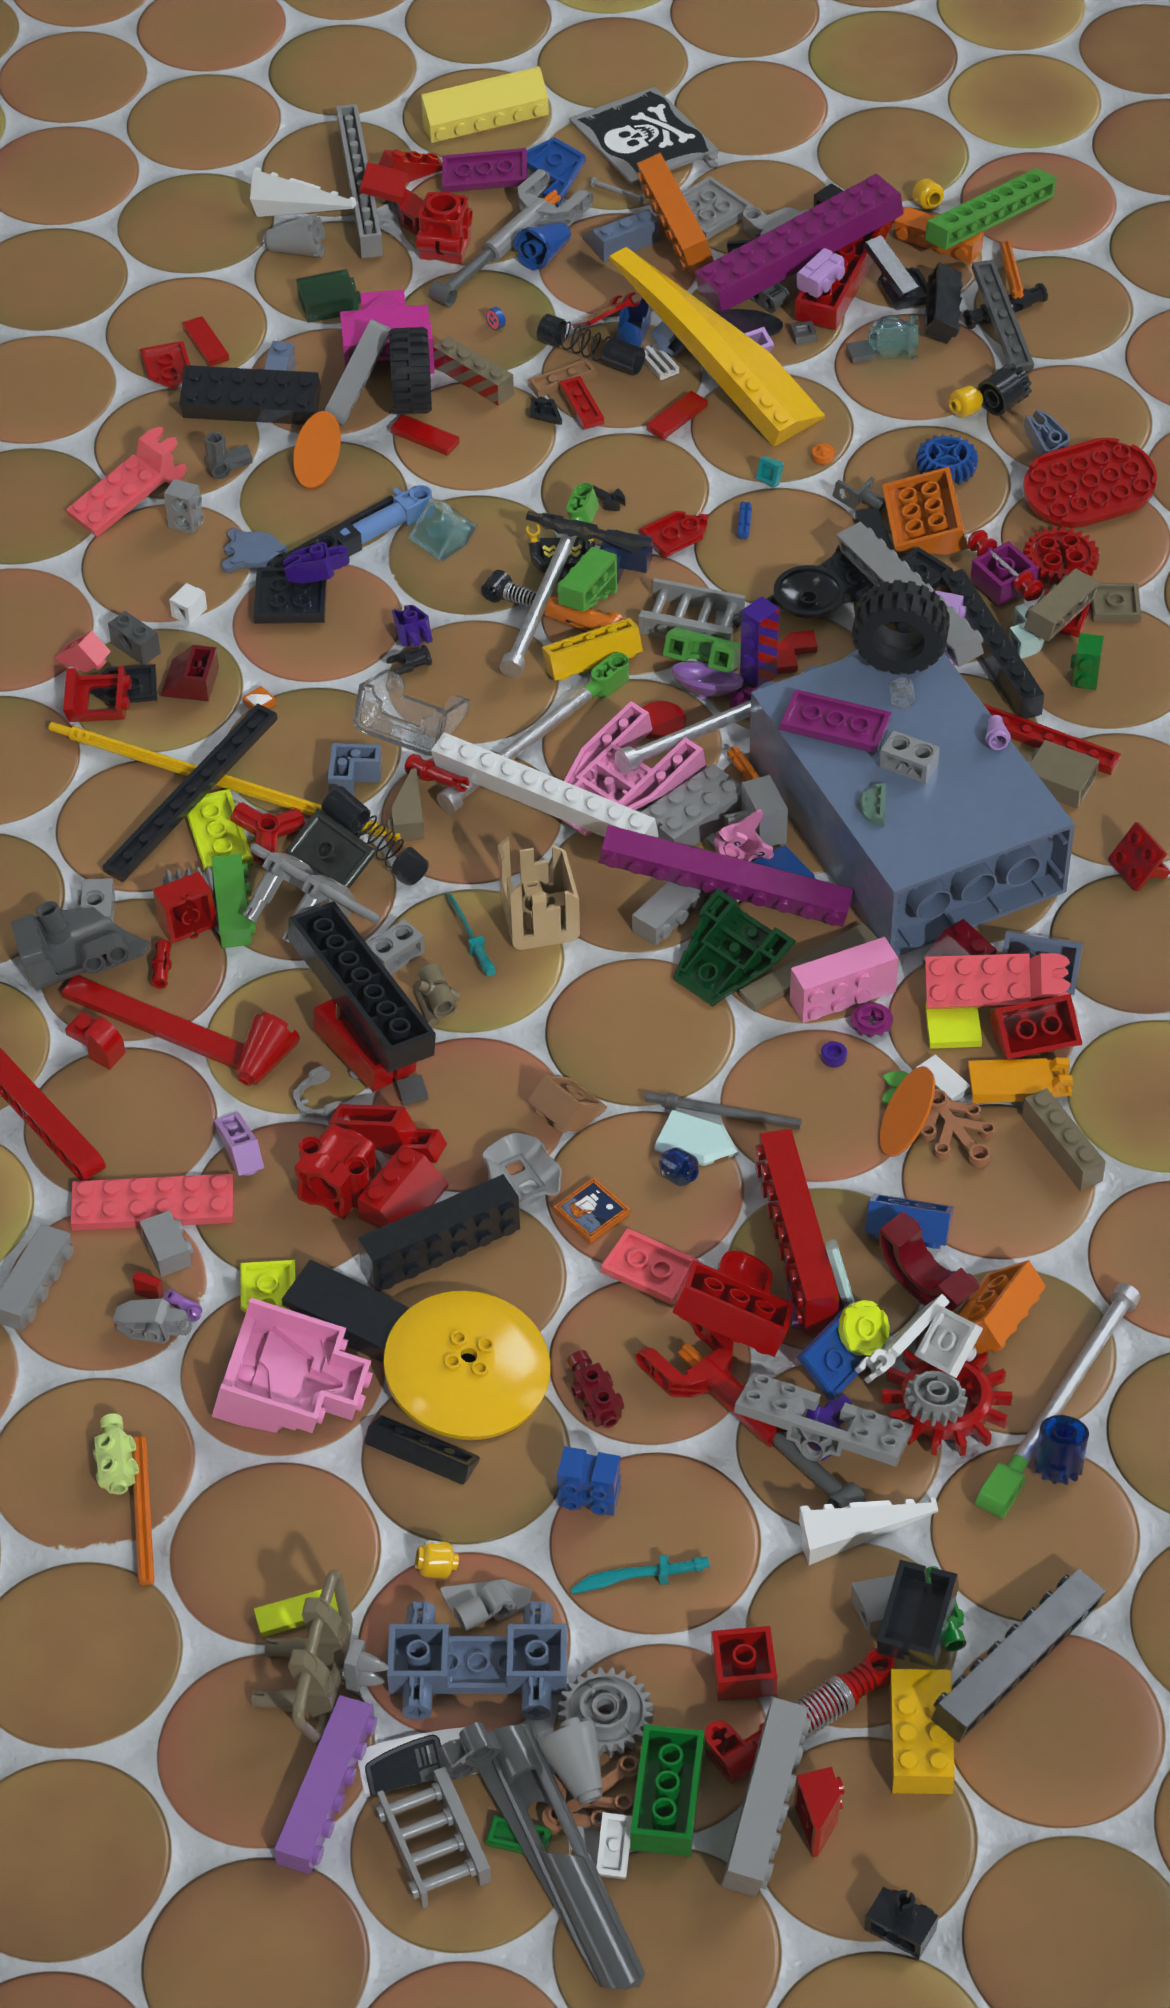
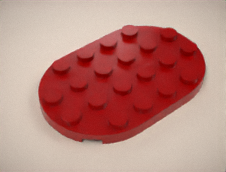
M1097 438L1054 450L1036 458L1030 464L1025 474L1023 495L1030 509L1043 520L1057 526L1069 528L1084 527L1135 512L1145 506L1153 496L1157 482V473L1150 457L1136 445L1132 444V446L1120 443L1119 439Z

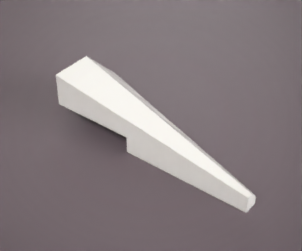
M255 167L252 172L250 201L257 217L353 209L357 204L355 197H350L349 199L338 196V192H325L319 186L294 178L287 180L278 177V173L275 172L271 174L261 172V168Z
M932 1497L929 1501L915 1503L913 1499H905L904 1504L892 1505L889 1500L849 1503L846 1507L834 1509L832 1504H824L821 1510H810L808 1505L801 1506L799 1510V1523L802 1528V1549L808 1565L937 1513L936 1499Z

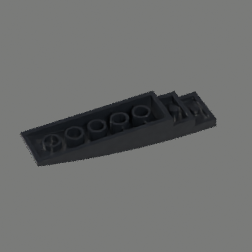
M309 1260L282 1298V1306L346 1328L343 1339L348 1340L347 1347L382 1363L384 1362V1352L388 1336L398 1319L409 1309V1307L312 1260ZM469 1353L461 1356L465 1362H474L476 1360Z

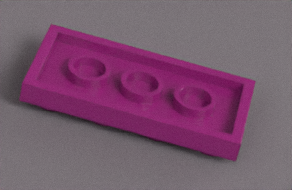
M526 148L443 155V192L519 186L527 179Z
M795 689L781 720L780 730L877 754L890 723L891 712Z

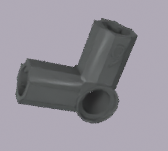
M214 431L208 433L207 437L204 438L206 452L204 463L215 479H223L229 475L231 470L253 463L247 444L226 451L225 436L222 433Z

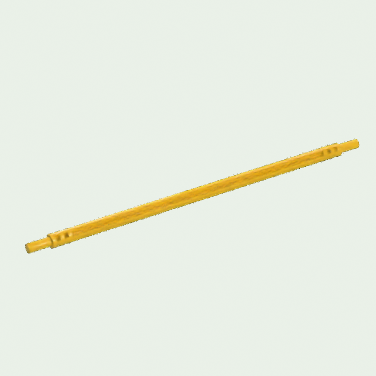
M56 722L49 724V731L68 736L72 741L84 743L88 746L103 749L184 776H188L197 767V765L99 735L76 726L71 728ZM225 775L216 784V786L281 807L300 809L303 814L310 816L313 815L317 808L322 811V805L229 775ZM369 820L361 832L366 831L374 821ZM376 822L366 834L370 835L381 823ZM380 826L372 836L377 837L384 827ZM385 828V831L381 836L384 837L388 832L394 830H388V828ZM393 833L389 834L386 838L391 839ZM400 833L395 834L393 838L394 841L401 839Z

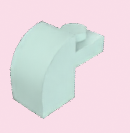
M1024 604L1015 606V626L1009 629V641L1021 659L1038 653L1044 646V639L1024 629L1027 621L1025 614L1028 610Z

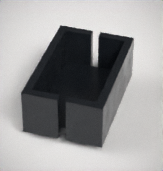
M904 1560L899 1561L877 1638L878 1654L905 1660V1656L908 1655L912 1663L932 1668L937 1667L959 1588L957 1573L931 1568L930 1584L926 1583V1566Z

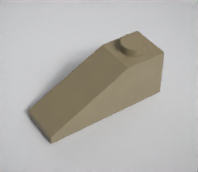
M416 768L411 769L391 807L392 817L387 818L388 830H394L395 834L400 833L401 839L404 841L424 839Z

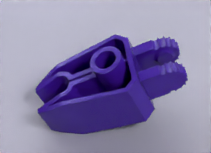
M319 542L294 551L283 561L287 580L303 584L331 579L334 576V570L349 564L350 559L347 555V547L339 545L328 548L326 543Z
M404 605V611L392 609L395 632L401 646H412L415 648L424 641L426 643L433 642L429 616L415 605Z

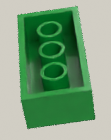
M644 1724L630 1831V1850L691 1857L704 1753V1730Z

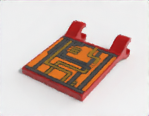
M636 292L628 293L622 303L618 304L617 300L622 298V295L614 296L608 306L572 324L573 328L577 325L581 327L592 325L625 307L639 306L640 301L635 303L631 301V297L636 295Z

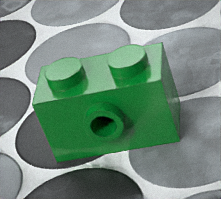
M1080 633L1077 652L1071 656L1070 668L1074 669L1072 687L1097 689L1104 636Z

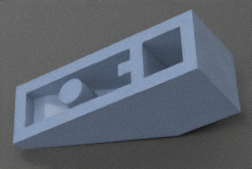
M273 341L267 355L265 370L294 371L296 366L295 344Z

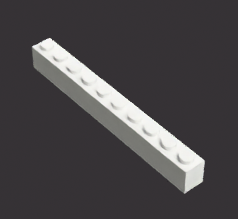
M445 732L431 750L435 766L467 777L472 783L605 837L608 825L657 838L659 836L656 820L653 817Z

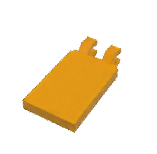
M1056 1057L1052 1061L1047 1060V1058L968 1061L972 1103L1024 1102V1098L1045 1088L1054 1097L1072 1096L1071 1086H1073L1072 1075H1069V1058Z

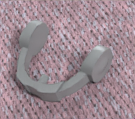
M325 1066L311 1070L308 1078L301 1082L293 1092V1099L298 1112L304 1117H326L330 1120L338 1105L343 1104L341 1101L327 1104L322 1109H312L304 1105L309 1103L307 1098L301 1100L304 1091L308 1087L319 1085L330 1078L329 1070Z

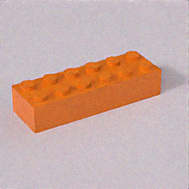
M660 152L637 163L640 171L637 173L641 185H645L641 188L645 198L651 199L649 204L653 213L659 214L656 217L660 221L661 228H666L664 232L668 241L674 243L672 248L675 255L681 257L679 261L683 270H688L691 277H695V271L714 260L707 238Z

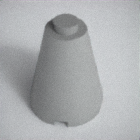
M315 213L271 228L264 234V245L272 252L316 258L322 257L325 252V246H321V240L325 239L322 220L320 217H316L317 214Z

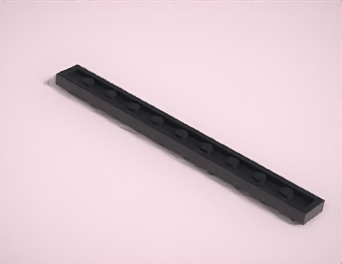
M257 703L102 865L103 871L124 882L278 720L277 713Z

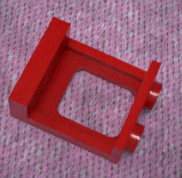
M119 666L118 674L79 676L76 668H68L66 670L63 711L68 722L125 720L126 710L130 709V699L127 696L128 690L131 689L130 675L126 674L124 666ZM117 687L116 709L89 710V697L92 689Z

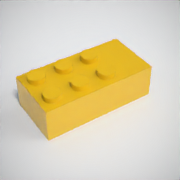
M891 1669L889 1693L892 1793L953 1794L955 1780L953 1738L931 1720L936 1710L933 1706L934 1702L943 1692L949 1694L952 1691L951 1670Z

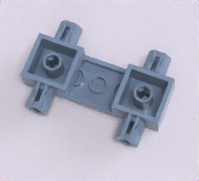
M413 1601V1603L407 1606L406 1624H390L389 1670H387L389 1694H403L402 1714L408 1719L424 1720L431 1716L432 1694H522V1716L530 1720H543L551 1715L552 1694H561L562 1691H567V1624H553V1608L550 1604L545 1603V1601H531V1603L525 1605L523 1624H508V1636H450L449 1624H435L436 1608L431 1603H428V1601Z

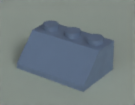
M648 209L594 229L582 235V239L603 262H607L611 254L625 247L636 251L659 242L660 221Z
M1011 930L1006 931L1002 954H1030V958L1041 953H1056L1067 957L1070 964L1065 968L1069 974L1063 979L1071 983L1070 988L1066 992L1075 995L1084 942Z

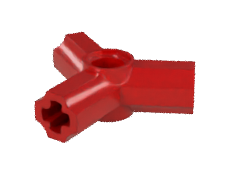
M243 802L238 803L230 816V821L255 835L256 844L272 853L277 850V838L299 831L306 824L300 809L294 808L277 815L270 813L262 814ZM254 854V861L263 866L265 860Z

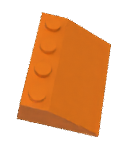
M949 467L882 484L896 551L911 552L918 546L929 554L947 555L968 549L955 485Z

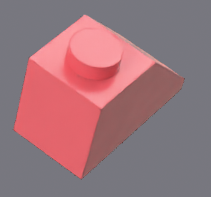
M91 630L67 643L55 659L60 663L86 673L94 668L95 670L100 669L107 662L105 658L111 651Z

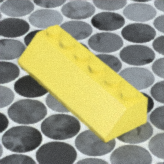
M539 66L421 94L423 129L431 143L549 115L548 95Z

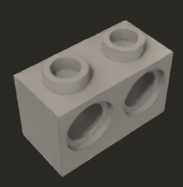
M173 479L164 492L168 528L194 534L197 528L204 522L199 485Z
M893 730L881 748L879 767L926 784L938 766L940 747Z
M405 919L390 926L388 930L372 938L367 943L391 975L425 953L424 936Z

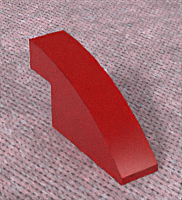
M339 1104L328 1122L329 1125L334 1124L360 1133L374 1144L375 1150L394 1155L403 1144L425 1155L431 1163H437L447 1145L439 1129L416 1128L404 1106Z

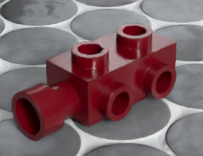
M586 1350L574 1352L567 1359L572 1372H574L571 1391L576 1400L581 1398L584 1403L582 1412L586 1421L592 1420L595 1427L603 1425L604 1428H610L616 1425L622 1416L624 1402L620 1393L615 1394L609 1372H604L600 1363L591 1365L592 1360Z

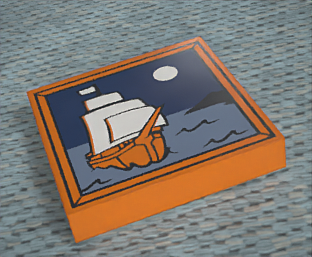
M592 1178L555 1205L554 1212L591 1244L630 1215V1208L597 1179Z

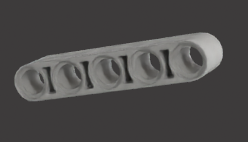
M373 319L368 323L324 410L333 414L338 424L342 426L345 425L389 338V331L392 330Z

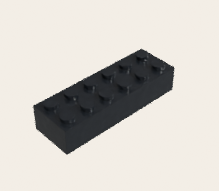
M185 365L179 405L183 418L304 425L312 415L318 412L321 383L318 372Z
M502 1174L358 1237L361 1271L372 1289L380 1292L390 1289L395 1284L404 1280L415 1278L420 1273L431 1268H437L456 1257H462L476 1248L487 1246L492 1241L503 1236H509L520 1229L519 1196L505 1175Z

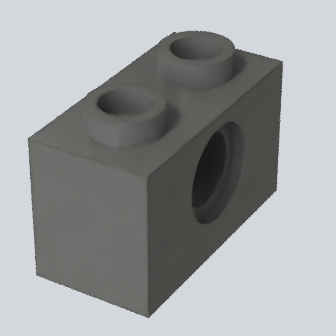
M124 611L108 623L111 644L140 664H147L161 653L158 633L127 611Z

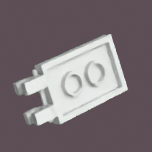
M941 1294L921 1308L883 1349H876L869 1357L863 1358L854 1370L860 1373L868 1366L871 1369V1374L864 1379L867 1383L883 1374L895 1363L896 1357L931 1323L940 1306L945 1308L950 1301Z

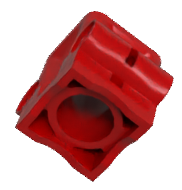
M429 192L426 194L419 212V231L416 238V248L419 250L420 259H439L449 263L462 264L466 248L471 240V224L473 219V210L468 207V198L466 196L449 192Z
M330 1124L320 1138L307 1136L298 1144L300 1160L294 1167L295 1176L298 1178L297 1193L299 1200L310 1205L323 1206L332 1215L344 1220L353 1207L358 1208V1197L370 1184V1179L377 1171L375 1146L370 1140L354 1130Z

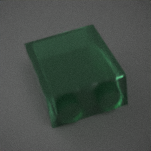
M347 269L296 279L298 298L308 323L340 317V312L358 310V304L361 303L359 290L355 291L354 277L349 276Z

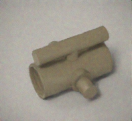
M432 963L420 969L418 972L420 980H417L413 985L422 1011L430 1026L438 1023L436 1016L447 1017L454 1013L457 1008L455 1001H458L460 998V992L448 986L440 965Z

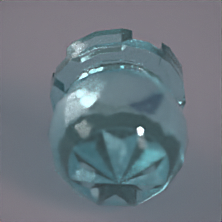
M894 315L882 316L874 321L868 334L869 346L872 351L884 359H896L906 354L908 355V360H917L918 354L913 352L918 347L919 325L914 324V321L919 320V315H909V320L907 321Z

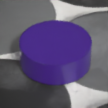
M833 1041L823 1045L821 1061L826 1066L840 1067L846 1062L847 1049L842 1043Z

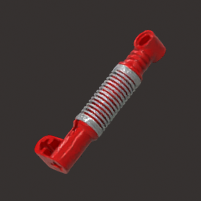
M874 1648L867 1653L865 1660L860 1662L859 1665L854 1666L847 1673H839L830 1677V1679L825 1680V1683H821L816 1689H812V1692H808V1695L804 1694V1697L796 1700V1704L799 1703L809 1707L806 1717L811 1718V1723L805 1740L815 1735L816 1732H820L821 1729H824L829 1723H833L837 1718H841L846 1712L854 1709L859 1704L862 1696L867 1695L874 1688L889 1686L891 1669L895 1667V1659L878 1654V1648ZM876 1666H881V1667H884L885 1669H883V1670H878V1669H875L874 1667H876ZM714 1721L706 1727L704 1731L705 1753L731 1784H734L752 1771L764 1722L760 1724L757 1732L745 1740L727 1722ZM723 1742H724V1749H725V1753H724V1754H722V1743H723Z

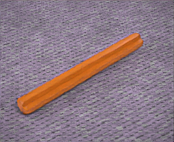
M1008 240L1006 242L1001 241L999 243L1000 253L1012 298H1022L1024 296L1023 287L1011 242Z

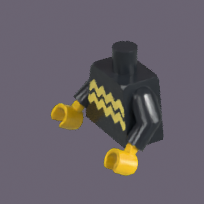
M536 524L537 532L534 534L529 532V526L527 525L525 534L531 540V543H529L531 562L540 572L546 573L561 538H540V542H538L539 525ZM583 528L586 536L597 535V533L588 532L586 528ZM581 537L576 538L556 583L557 585L560 580L566 577L570 569L580 561L581 556L586 554L591 547H595L593 538L588 541H584Z

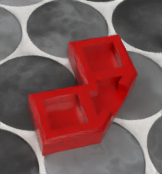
M814 630L790 632L778 644L777 674L798 672L796 655L817 652L818 646Z

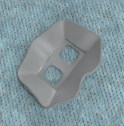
M512 1133L500 1138L483 1152L482 1160L487 1165L489 1180L504 1174L519 1196V1203L529 1201L540 1195L555 1196L560 1192L561 1167L546 1153L545 1146L539 1139L523 1133ZM515 1162H520L525 1170L516 1175H511L506 1167ZM533 1180L539 1187L530 1193H524L519 1185Z

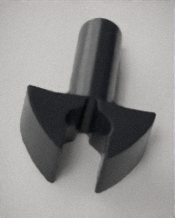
M593 485L596 496L604 500V510L620 511V504L626 505L625 496L620 489L617 488L615 492L608 493Z

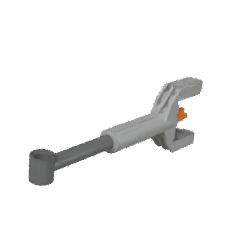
M538 169L517 187L520 213L486 241L482 247L483 251L446 283L439 280L434 281L428 291L429 298L447 307L452 306L457 298V290L490 261H498L513 248L515 236L519 231L528 227L557 222L570 226L591 207L594 199L593 194L587 190H579L562 206L556 208L555 204L561 200V196L558 195L556 190L550 192L544 198L538 197L546 190L550 180L548 172Z

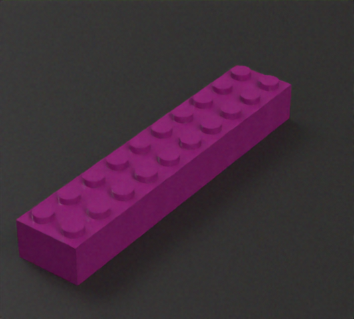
M876 173L695 271L698 290L719 311L731 309L799 272L822 249L826 248L834 253L902 216L904 212L901 193Z

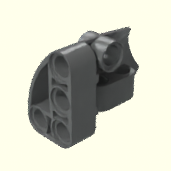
M47 901L37 908L36 917L31 913L11 921L22 964L36 991L85 972L97 974L144 956L151 945L149 941L141 939L119 927L94 907L60 911L56 902Z

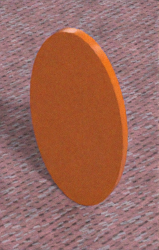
M320 411L312 415L302 427L295 444L293 456L294 471L298 482L306 489H315L325 483L332 474L339 458L341 432L337 419L330 412Z
M925 1066L914 1069L903 1079L886 1108L880 1130V1146L882 1151L889 1157L898 1156L908 1149L922 1130L931 1110L935 1093V1078L932 1071Z

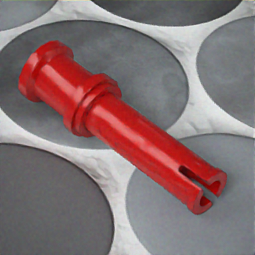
M411 754L405 762V772L409 774L411 769L416 768L417 775L423 781L433 780L459 792H465L468 789L460 785L462 783L469 786V779L467 777L437 767L433 760H423L420 755Z

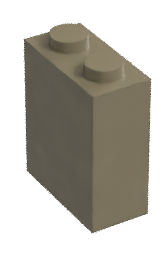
M1045 740L1040 748L1035 749L1029 765L1057 801L1078 808L1097 778L1099 759Z

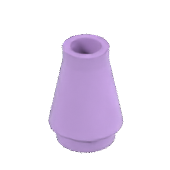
M993 715L988 719L985 740L992 749L1002 750L1007 747L1011 736L1003 723L1002 717Z

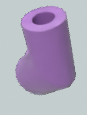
M169 1289L165 1293L164 1300L169 1302L174 1308H178V1310L184 1309L189 1321L195 1322L201 1318L202 1307L198 1302L183 1297L174 1289Z

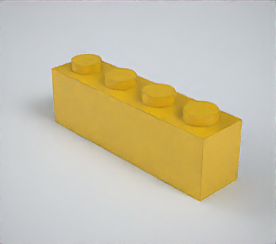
M628 618L543 646L542 651L547 673L555 681H562L577 673L590 672L592 668L596 667L613 653H623L628 658H632L636 654L643 652L638 625Z

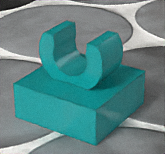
M767 456L761 457L756 479L772 487L778 486L784 467L783 462Z

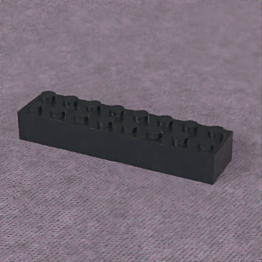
M335 901L289 917L288 940L388 1073L434 1056L436 1033Z

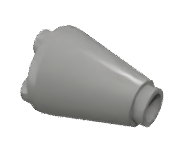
M574 1717L562 1722L563 1728L553 1731V1729H548L538 1733L536 1737L540 1751L572 1797L578 1799L580 1805L600 1799L602 1797L600 1790L603 1787L596 1726L591 1717L580 1720L578 1717Z

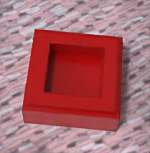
M136 1271L132 1278L135 1295L147 1299H162L164 1293L161 1279Z

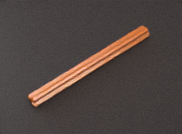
M144 1436L133 1437L136 1443V1450L132 1452V1458L135 1459L139 1467V1473L134 1475L135 1484H133L138 1580L141 1586L152 1585L155 1581L147 1442Z

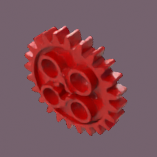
M1052 526V531L1043 528V534L1036 531L1035 537L1030 536L1029 542H1025L1023 554L1039 567L1038 575H1040V581L1048 579L1049 585L1053 581H1056L1058 585L1065 574L1069 575L1075 568L1089 576H1093L1094 570H1097L1100 556L1098 554L1099 547H1095L1096 542L1090 541L1089 535L1082 537L1083 531L1074 533V528L1065 531L1064 526L1060 530Z

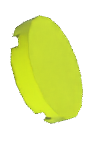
M860 1300L850 1303L842 1311L839 1318L838 1331L841 1341L847 1350L858 1356H870L876 1349H881L889 1338L890 1325L887 1315L873 1301Z

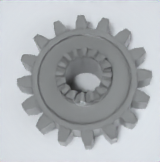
M925 1371L920 1375L916 1374L914 1381H908L904 1394V1400H906L905 1408L912 1409V1417L921 1416V1423L930 1420L932 1426H935L936 1422L946 1426L948 1420L956 1423L957 1417L963 1416L967 1403V1397H965L966 1390L961 1388L959 1381L947 1373Z

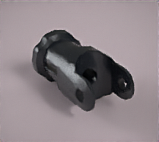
M423 645L420 649L409 653L404 651L392 655L386 659V662L388 664L399 662L403 665V667L395 669L392 673L393 676H399L413 671V668L425 664L427 666L432 665V658L427 646Z

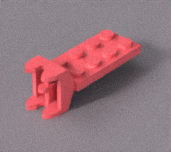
M156 427L146 432L138 440L137 455L133 454L70 505L66 509L68 516L94 536L99 537L164 482L171 484L173 479L181 480L186 474L187 467L185 463L174 466V457L171 452L177 446L176 437L167 438L159 443L157 441L163 436V427Z
M1041 953L1030 958V954L925 957L927 1009L1006 1007L1069 994L1066 991L1070 988L1071 983L1063 978L1069 974L1065 967L1070 964V961L1061 954Z

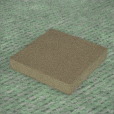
M1099 583L1094 600L1091 602L1093 622H1141L1138 583Z

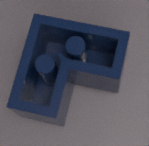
M607 529L608 532L615 533V530ZM638 535L651 539L652 544L645 541L632 542L624 538L604 537L627 546H645L638 551L629 553L604 541L602 542L601 550L617 554V585L624 569L647 573L653 558V537Z

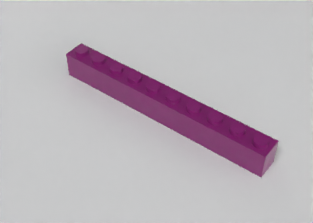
M611 825L607 827L598 863L611 868H619L634 874L654 877L657 880L673 882L683 887H692L707 893H714L718 888L735 900L772 908L782 913L795 914L805 919H814L832 926H844L853 889Z

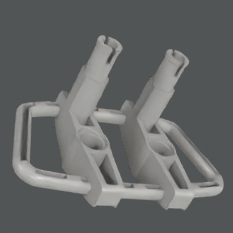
M256 843L250 845V851L265 860L263 868L266 869V872L256 887L252 900L242 914L248 919L257 923L266 904L270 903L280 884L285 880L305 892L292 916L319 907L322 903L327 904L335 901L347 917L353 911L372 923L379 921V915L356 902L353 894L348 890L349 888L324 875H315L308 864L292 855L283 852L272 853ZM287 928L286 931H285V933H284V935H283L281 938L284 939V940H286L287 942L291 943V942L288 940V928Z

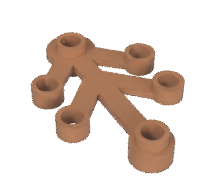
M935 1089L931 1110L920 1131V1138L925 1142H931L936 1138L935 1124L938 1116H940L945 1123L939 1143L935 1145L934 1156L939 1160H946L950 1157V1142L954 1133L968 1151L969 1162L975 1168H983L988 1165L991 1155L989 1147L984 1144H976L966 1130L979 1132L981 1138L989 1140L995 1136V1125L989 1121H977L981 1117V1107L978 1104L951 1101L944 1091ZM951 1111L964 1113L966 1119L954 1116Z
M632 1755L621 1757L617 1762V1768L602 1778L603 1788L600 1790L601 1794L621 1780L627 1783L636 1781L640 1761ZM625 1764H633V1765H634L632 1768H625V1767H624ZM554 1772L555 1781L566 1802L567 1788L558 1779L559 1776L556 1772ZM621 1793L616 1798L602 1796L600 1799L585 1805H580L578 1799L574 1798L566 1803L576 1826L593 1828L599 1832L601 1824L596 1823L595 1820L602 1818V1813H606L603 1810L617 1811L619 1814L625 1815L633 1809V1799L627 1793ZM627 1801L629 1805L622 1807L619 1805V1802ZM548 1805L542 1813L543 1825L552 1830L553 1833L564 1832L559 1819L552 1817V1815L556 1814L554 1808ZM583 1807L602 1809L593 1812L592 1815L576 1813Z

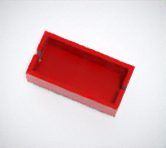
M333 999L314 1007L313 1029L373 1093L392 1084L393 1078L399 1080L416 1072V1063L388 1073L338 1005L336 1019V1002Z

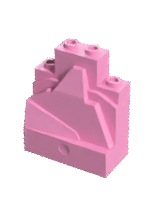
M250 1298L243 1324L219 1389L212 1417L239 1426L277 1433L283 1427L294 1431L301 1429L313 1433L315 1424H322L325 1412L352 1420L355 1410L361 1412L366 1395H362L361 1392L363 1388L368 1389L373 1375L372 1372L368 1371L371 1361L345 1353L348 1340L343 1339L346 1328Z

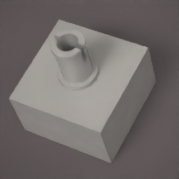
M766 775L742 782L741 811L724 815L725 825L735 824L747 818L756 810L761 809L763 811V818L755 829L756 833L765 844L772 847L787 843L788 808L771 776Z

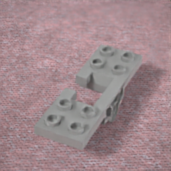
M755 1372L752 1373L735 1404L734 1413L788 1430L786 1439L795 1442L802 1455L812 1461L821 1460L830 1454L840 1457L843 1450H847L896 1467L914 1425L905 1423L902 1420L893 1419L878 1414L875 1411L866 1410L848 1403L844 1404L839 1418L848 1422L844 1430L806 1418L805 1415L808 1409L816 1410L821 1394ZM808 1442L817 1443L821 1450H812L808 1446Z

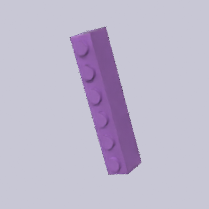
M339 1695L275 1846L274 1853L277 1865L311 1875L314 1865L320 1864L324 1853V1847L322 1846L325 1838H330L333 1833L335 1814L343 1809L346 1799L344 1793L347 1785L352 1786L356 1776L355 1766L357 1761L363 1760L367 1749V1743H365L369 1734H374L377 1726V1718L374 1717L372 1704Z

